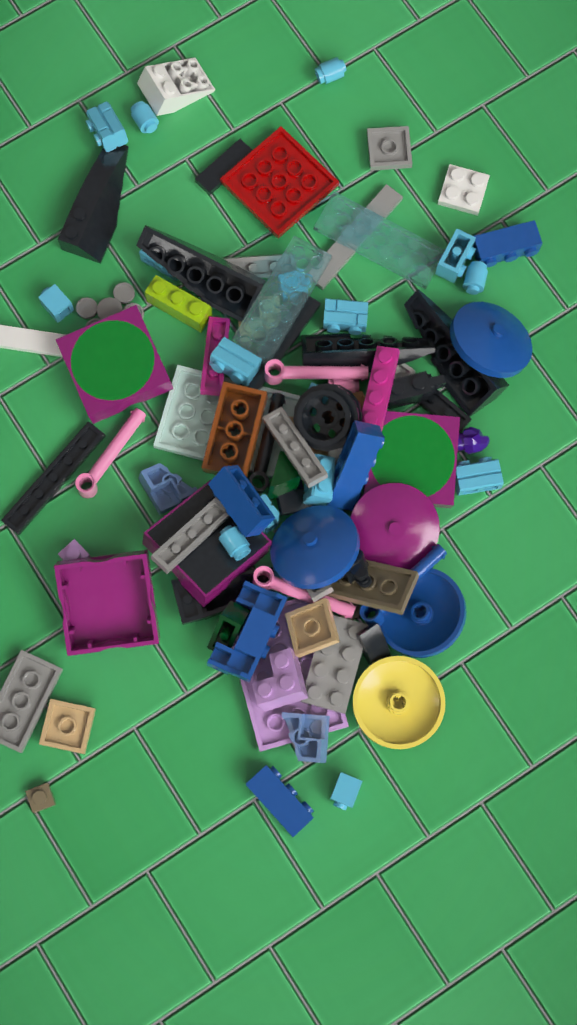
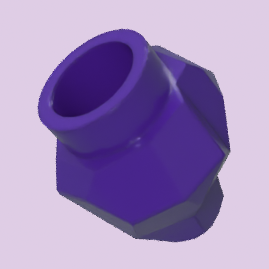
M466 428L463 433H459L458 450H465L468 455L480 452L488 446L490 442L489 437L483 435L480 429Z

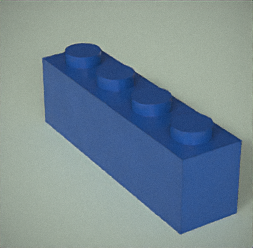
M354 420L334 467L333 498L331 502L327 503V506L353 510L355 503L361 497L363 485H366L368 482V473L376 463L378 450L384 445L385 437L379 425Z

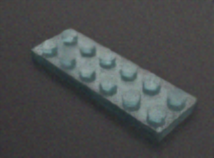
M335 191L314 226L315 231L354 250L424 289L429 285L445 251Z
M293 236L231 341L262 358L261 363L265 365L268 361L272 360L331 261L332 255Z

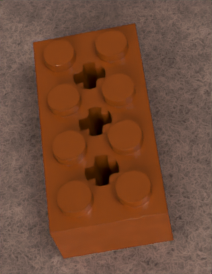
M223 381L202 464L203 472L217 475L224 466L238 465L248 479L268 399L267 391ZM244 407L245 413L237 414L235 410ZM234 428H238L240 434H237V436H232V433L230 431H234ZM229 449H232L235 454L231 458H227L225 452L229 453Z

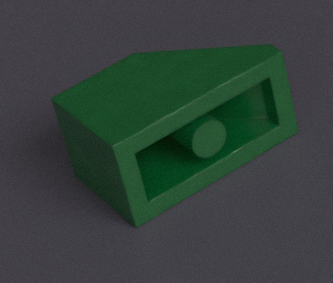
M280 451L267 496L269 499H274L298 488L300 479L302 480L284 451Z
M230 600L219 617L207 648L213 651L216 642L233 649L251 610Z

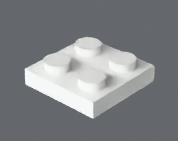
M449 164L437 205L478 216L490 175Z

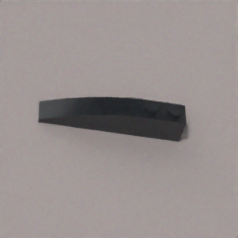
M117 146L116 149L110 152H106L104 148L102 149L88 173L58 237L61 250L101 264L117 227L128 146Z
M145 225L136 245L156 263L168 270V273L181 281L188 290L200 297L201 301L244 324L266 280L210 252Z
M416 290L404 306L415 329L419 330L422 338L433 339L435 352L431 353V362L434 367H437L440 375H444L446 381L445 388L470 417L494 401L509 384L504 378L491 377L478 372L459 356L450 337L452 319L422 291Z
M347 333L301 335L303 366L352 367L361 366L362 364L368 366L369 373L372 370L377 346L398 348L400 354L397 366L435 352L432 338L403 337L402 341H399L392 336L373 339L371 335L364 334L362 338H351V334Z

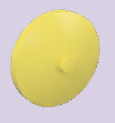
M391 656L378 660L362 673L353 692V712L362 732L376 744L390 749H409L428 740L440 726L445 713V694L436 674L424 663L410 657Z

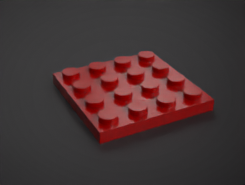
M282 126L220 178L221 184L278 239L339 186V181Z

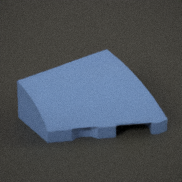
M161 463L140 471L138 478L159 515L177 507L198 490L196 487L191 488L182 481L180 476L172 474Z
M282 712V718L286 721L290 732L288 735L295 745L298 761L326 763L330 716Z

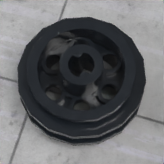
M326 383L310 387L300 396L295 405L293 421L295 427L310 447L315 450L332 451L343 448L354 420L362 422L363 414L359 401L350 390L341 385ZM324 396L329 398V403L327 405L322 403V398ZM338 403L341 404L343 410L339 406H337ZM313 407L317 410L315 416L311 415ZM330 411L332 412L331 416L334 417L333 422H330L331 418L328 417ZM315 424H318L320 426L319 432L315 430ZM331 429L336 433L333 438L328 434Z

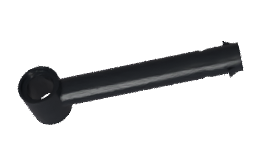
M272 393V396L269 398L271 402L268 414L280 407L283 408V404H286L285 395ZM266 425L264 426L254 471L248 479L259 495L269 485V478L266 474L275 441ZM259 479L263 484L262 488H256L252 480Z

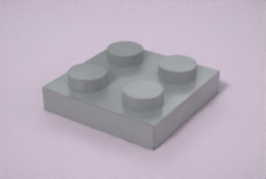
M409 126L367 129L370 171L412 168Z

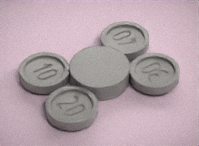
M126 282L117 284L113 290L114 298H105L99 302L98 306L92 298H82L76 305L77 314L83 319H91L98 314L99 319L89 320L86 323V326L137 305L142 318H144L143 308L137 303H130L135 297L133 286Z

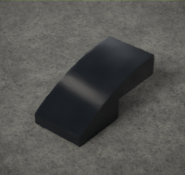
M373 622L356 633L364 649L362 653L369 666L378 660L391 657L388 644L378 623Z

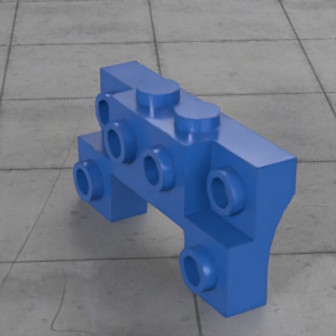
M245 581L235 603L251 610L250 615L234 649L216 642L214 650L208 659L207 666L250 682L260 658L265 659L269 652L270 646L267 645L269 638H275L280 626L276 625L288 597Z

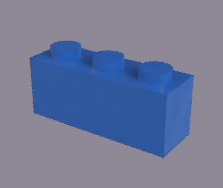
M533 220L475 235L476 240L473 247L476 248L474 253L476 261L485 263L488 268L496 265L498 262H512L521 256L531 257L536 255L542 246V240L536 222Z
M238 465L224 466L208 483L214 496L220 500L226 513L234 520L238 530L245 537L260 535L275 519L273 513Z
M266 765L246 783V786L289 834L294 837L314 818L311 815L314 810L305 801L300 803L295 797L298 794L289 783L285 786L279 780L282 775L274 766L269 769Z

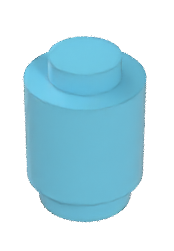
M338 57L325 61L314 69L320 84H328L343 78L344 72L347 71L344 61L342 59L339 60Z
M139 101L131 107V117L142 133H152L157 129L159 120L148 104Z
M472 261L467 267L463 282V288L467 293L477 295L484 291L488 274L485 263Z
M230 525L220 532L219 541L230 557H234L236 561L241 560L251 552L250 544L238 530V526L232 527Z

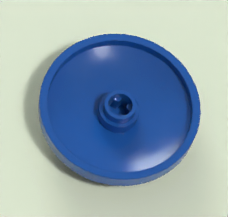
M472 302L461 307L451 321L450 337L455 350L469 366L478 372L496 378H509L519 374L529 363L532 356L531 338L524 325L506 309L488 302Z
M325 505L307 507L291 515L278 528L271 544V561L279 576L286 583L301 589L322 588L342 578L353 566L360 549V537L354 522L342 510Z
M432 568L416 583L403 615L388 611L384 612L385 619L380 628L387 644L397 652L414 658L431 657L445 651L458 639L465 625L467 611L464 596L453 579L445 573Z

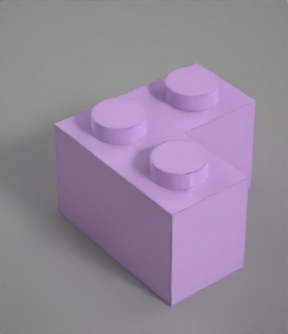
M288 648L269 654L274 676L252 683L257 705L263 711H268L307 699L308 695L299 659L295 656L294 651Z

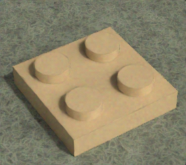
M327 598L285 613L294 653L298 658L340 642L330 602Z
M50 699L39 745L85 754L96 709Z

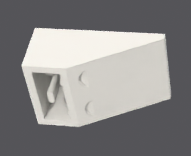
M196 58L145 66L137 82L156 116L174 113L215 91Z

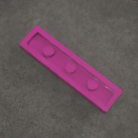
M209 317L200 387L201 395L220 396L224 373L215 372L209 365L211 353L223 337L229 338V318Z
M377 346L362 409V422L379 425L382 431L400 351L398 348Z

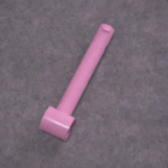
M272 359L265 365L264 378L270 385H278L283 379H355L362 382L368 380V366L362 364L361 366L352 367L284 366L280 360ZM272 369H276L280 372V374L273 376L269 373V371Z
M136 408L130 412L131 415L127 422L124 423L90 471L82 473L76 478V488L83 498L89 499L97 494V482L142 421L145 422L146 414L140 409ZM86 482L92 483L89 489L84 490L81 488Z
M260 566L254 571L252 581L254 585L266 590L272 589L310 604L314 603L306 589L294 587L283 579L274 576L271 568ZM265 575L269 581L261 583L257 577ZM327 595L321 598L329 600L332 612L345 616L346 619H352L356 606L351 602L349 604Z

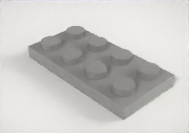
M333 615L340 642L314 652L305 684L308 698L301 700V702L345 714L363 650L356 633L368 625Z
M23 650L20 651L0 691V744L23 753L62 674V668Z

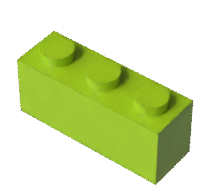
M155 275L144 292L148 303L202 333L207 325L209 317H212L210 305Z

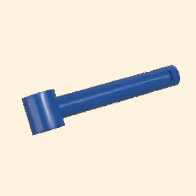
M439 544L433 546L432 550L410 569L418 572L419 578L417 582L441 559H445L447 552ZM364 605L360 607V616L367 625L373 622L378 623L379 626L383 624L385 619L384 612L386 611ZM377 611L373 618H368L370 612Z

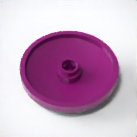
M386 483L376 486L367 491L358 500L351 513L350 518L358 530L360 549L363 551L366 560L410 570L432 550L433 546L437 545L440 533L437 511L431 500L423 492L410 485Z

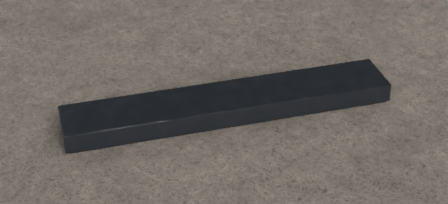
M302 292L257 354L258 357L262 358L261 367L247 387L258 390L263 387L266 382L264 378L266 363L272 359L280 361L283 359L320 308V302ZM275 369L270 370L269 373L272 374Z
M88 421L1 521L17 535H20L103 441L106 435Z

